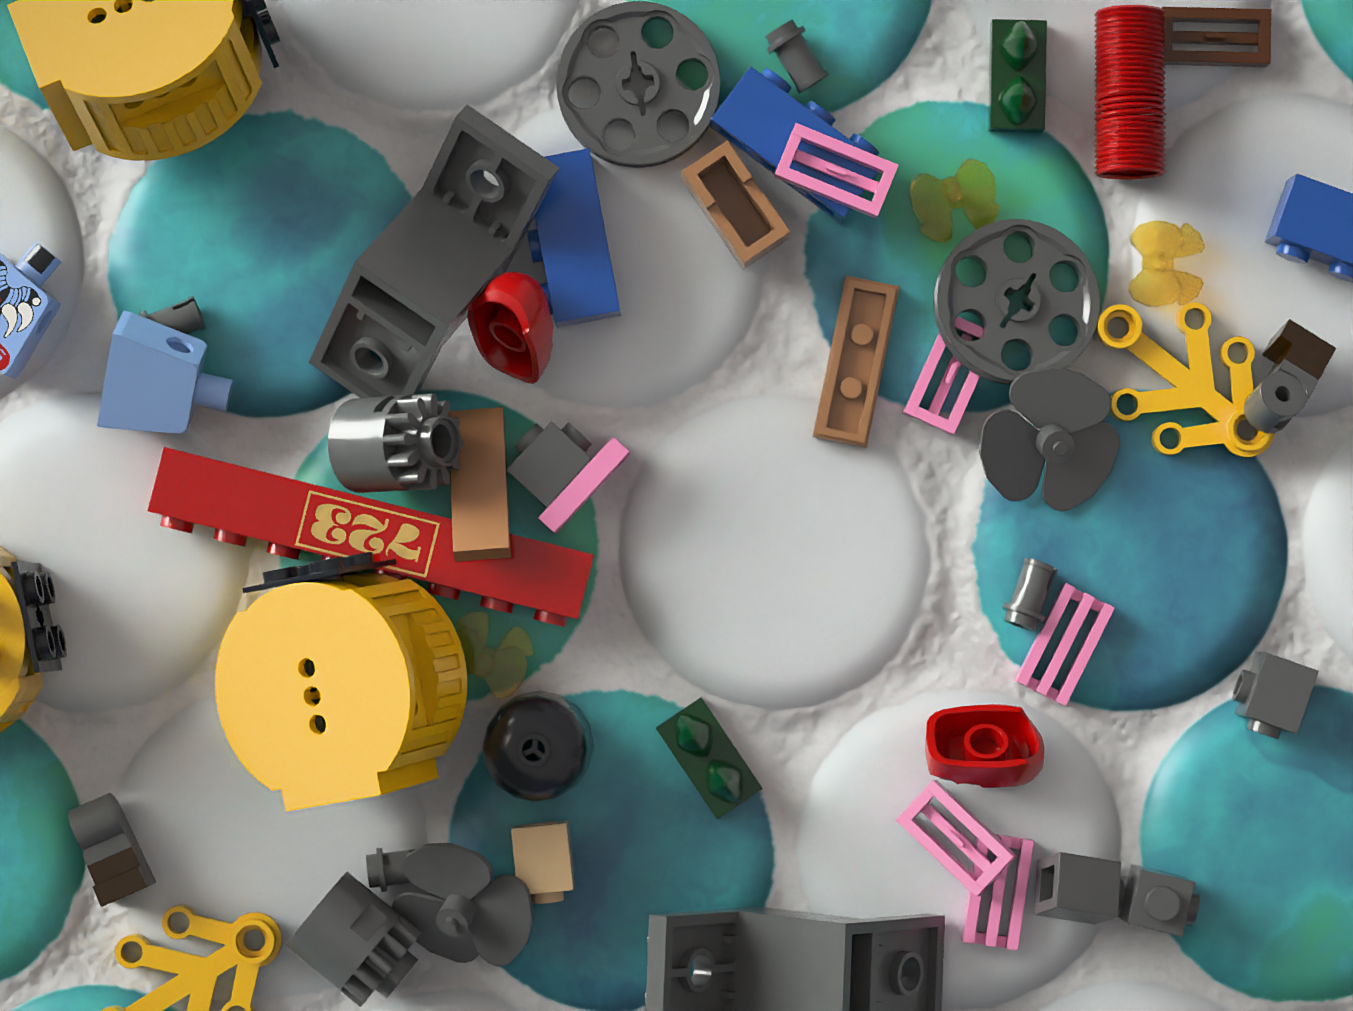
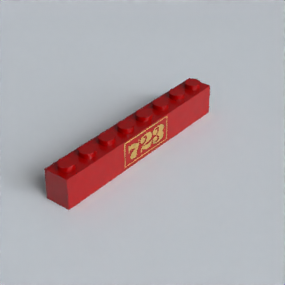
M164 447L147 510L148 512L162 515L160 526L187 533H192L195 523L216 528L213 539L243 547L246 546L248 537L268 541L267 553L299 560L301 550L322 555L321 560L373 552L374 562L396 559L397 561L396 565L376 568L374 573L385 574L399 580L411 577L429 582L427 587L428 593L454 600H459L461 590L482 595L480 606L512 614L514 603L535 608L534 620L565 627L567 617L580 619L595 559L594 554L510 534L511 558L455 562L452 519L167 447Z

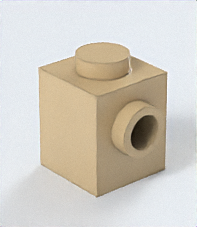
M569 820L514 825L511 828L515 875L527 885L532 904L563 901L564 891L574 890L575 887Z

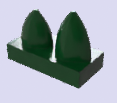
M992 19L990 23L988 131L1043 132L1045 130L1047 20Z
M702 697L656 727L717 819L763 789Z

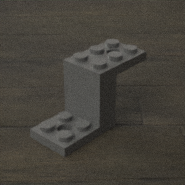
M466 105L455 117L423 187L355 261L309 363L360 398L418 395L442 346L467 318L468 308L495 277L506 272L560 168L478 111ZM484 171L492 174L499 186L490 183L484 177ZM369 349L377 353L382 361L373 357Z
M765 907L649 914L645 1011H942L945 915L926 913L859 919ZM694 960V973L690 977V968Z

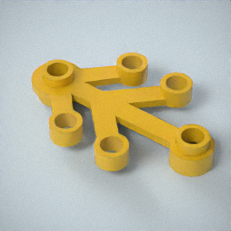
M1198 302L1185 305L1176 316V325L1179 331L1185 335L1189 369L1142 333L1141 318L1132 307L1117 304L1110 306L1099 315L1095 330L1099 341L1104 346L1113 350L1127 349L1175 387L1138 392L1132 388L1120 389L1110 398V413L1116 420L1128 422L1136 419L1140 414L1200 407L1218 422L1185 428L1175 422L1163 423L1156 427L1152 433L1151 442L1153 448L1159 454L1170 456L1179 453L1184 448L1223 444L1229 452L1236 456H1257L1268 449L1275 433H1263L1255 429L1253 438L1248 441L1241 439L1237 434L1239 422L1247 420L1244 413L1245 400L1254 390L1251 363L1255 356L1254 346L1247 338L1236 336L1226 340L1219 349L1220 362L1230 370L1231 403L1214 388L1208 337L1212 316L1210 310L1204 304ZM1188 310H1197L1201 313L1203 324L1200 329L1194 330L1186 325L1184 319ZM1118 318L1126 324L1127 331L1123 338H1114L1109 334L1107 326L1111 319ZM1236 343L1244 347L1246 357L1242 363L1237 364L1229 359L1228 348L1231 344ZM1121 395H1129L1134 399L1136 408L1131 415H1124L1118 410L1117 400ZM1164 429H1172L1177 433L1179 440L1174 449H1167L1161 444L1160 434Z
M176 905L167 910L162 918V928L170 938L184 939L192 935L224 944L225 946L204 957L152 945L147 938L140 934L127 935L117 943L115 948V957L120 965L128 969L145 966L179 975L126 1008L113 1005L101 1010L163 1011L190 994L187 1011H210L218 976L237 964L231 1000L223 1006L221 1011H229L232 1006H241L245 1011H255L252 999L259 969L272 962L278 956L283 942L282 931L272 917L261 912L246 913L240 916L234 923L197 915L187 905ZM182 912L188 917L189 927L186 931L178 932L173 929L170 922L173 913ZM256 929L263 933L265 944L261 949H252L248 946L246 935L249 930ZM134 941L141 946L142 957L140 960L131 961L125 956L124 947L127 942Z

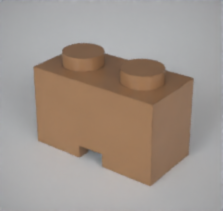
M728 140L682 170V182L743 270L788 240L790 230L766 195L757 186L753 176Z

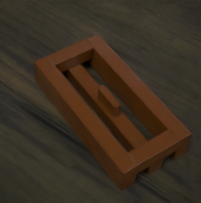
M1161 7L1166 12L1164 14L1166 18L1164 22L1166 24L1163 26L1166 29L1164 31L1166 35L1163 37L1166 39L1164 42L1166 45L1164 47L1166 50L1164 53L1166 56L1164 58L1166 61L1164 65L1267 67L1271 63L1272 9ZM1173 22L1258 24V33L1173 31ZM1172 43L1258 46V52L1172 50Z

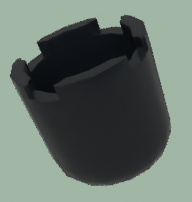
M539 690L519 694L500 706L486 728L482 749L486 769L497 786L515 798L536 802L557 798L579 783L590 766L594 743L591 726L577 705L561 695ZM533 739L532 747L523 750L526 741ZM539 741L543 743L545 753L538 749ZM534 753L540 759L534 761L528 759L526 756Z

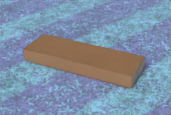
M846 275L812 437L863 448L867 447L900 286Z
M503 407L449 411V417H457L460 420L458 428L461 440L463 441V448L460 449L457 458L460 468L458 470H450L453 554L455 562L511 558Z

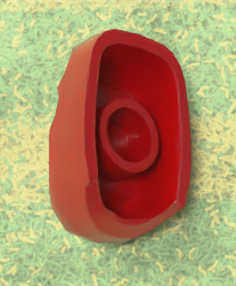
M507 272L495 277L471 303L467 314L468 324L481 356L489 365L513 378L534 384L540 379L550 361L553 348L552 336L554 326L545 292L539 282L524 273Z
M999 704L960 706L937 711L927 721L925 754L930 775L937 776L943 780L953 781L956 784L979 785L982 788L1017 787L1034 780L1043 768L1045 747L1042 736L1022 707Z

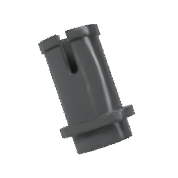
M792 19L765 37L770 44L766 50L769 54L775 52L797 87V92L801 93L829 74L823 69L802 34L806 31L804 26L798 28Z
M194 296L151 314H148L146 310L140 312V315L144 318L185 334L206 329L204 319Z
M1024 558L1023 567L1010 603H1004L1002 609L1007 611L1004 618L1005 622L1034 632L1037 624L1044 623L1046 617L1041 615L1054 575L1057 574L1058 569L1035 559Z
M377 848V854L366 855L369 887H380L381 892H387V886L411 883L403 871V861L407 854L415 849L383 853L382 848Z

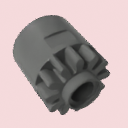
M436 394L354 398L344 402L335 412L328 433L329 459L337 479L345 488L356 493L435 490L439 485H449L450 475L447 470H458L460 468L457 458L460 449L463 448V441L461 440L458 428L460 420L457 417L451 418L447 416L450 411V402L437 401Z
M347 871L302 923L286 946L361 1007L374 990L387 999L411 970L418 959L408 949L422 932Z

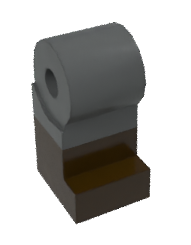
M1289 319L1270 339L1262 356L1274 362V365L1268 376L1245 400L1244 413L1249 424L1263 433L1274 434L1281 431L1290 422L1292 417L1296 416L1304 408L1336 347Z
M105 794L68 811L70 826L79 846L83 850L84 854L82 856L94 881L95 886H93V889L101 907L156 883L129 822L113 794Z

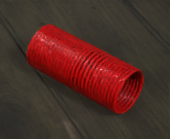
M1119 5L1099 9L1094 14L1096 17L1094 20L1096 22L1094 25L1096 27L1094 31L1096 33L1094 36L1096 38L1094 42L1096 44L1094 47L1096 49L1094 53L1096 55L1094 58L1096 62L1094 65L1097 66L1094 69L1096 71L1094 74L1096 76L1094 80L1096 82L1094 85L1096 87L1094 100L1097 102L1094 106L1097 108L1094 112L1097 115L1094 119L1097 122L1094 125L1096 127L1094 129L1096 131L1095 136L1097 137L1094 140L1096 142L1095 147L1097 148L1094 151L1096 153L1095 158L1097 160L1095 163L1097 165L1094 168L1097 170L1095 174L1100 178L1119 180L1148 179L1160 177L1166 172L1164 170L1166 167L1164 164L1166 161L1164 159L1166 156L1164 153L1166 150L1164 148L1166 145L1164 142L1166 139L1164 137L1166 126L1163 124L1166 121L1163 118L1166 115L1163 111L1166 108L1163 105L1166 101L1163 98L1166 95L1164 93L1166 90L1164 88L1166 84L1164 82L1166 79L1164 77L1166 73L1164 71L1166 68L1164 66L1166 62L1164 60L1166 57L1164 55L1166 51L1164 49L1166 46L1164 42L1166 39L1163 38L1166 35L1164 33L1166 29L1163 27L1166 24L1164 22L1166 19L1164 14L1166 12L1160 7Z

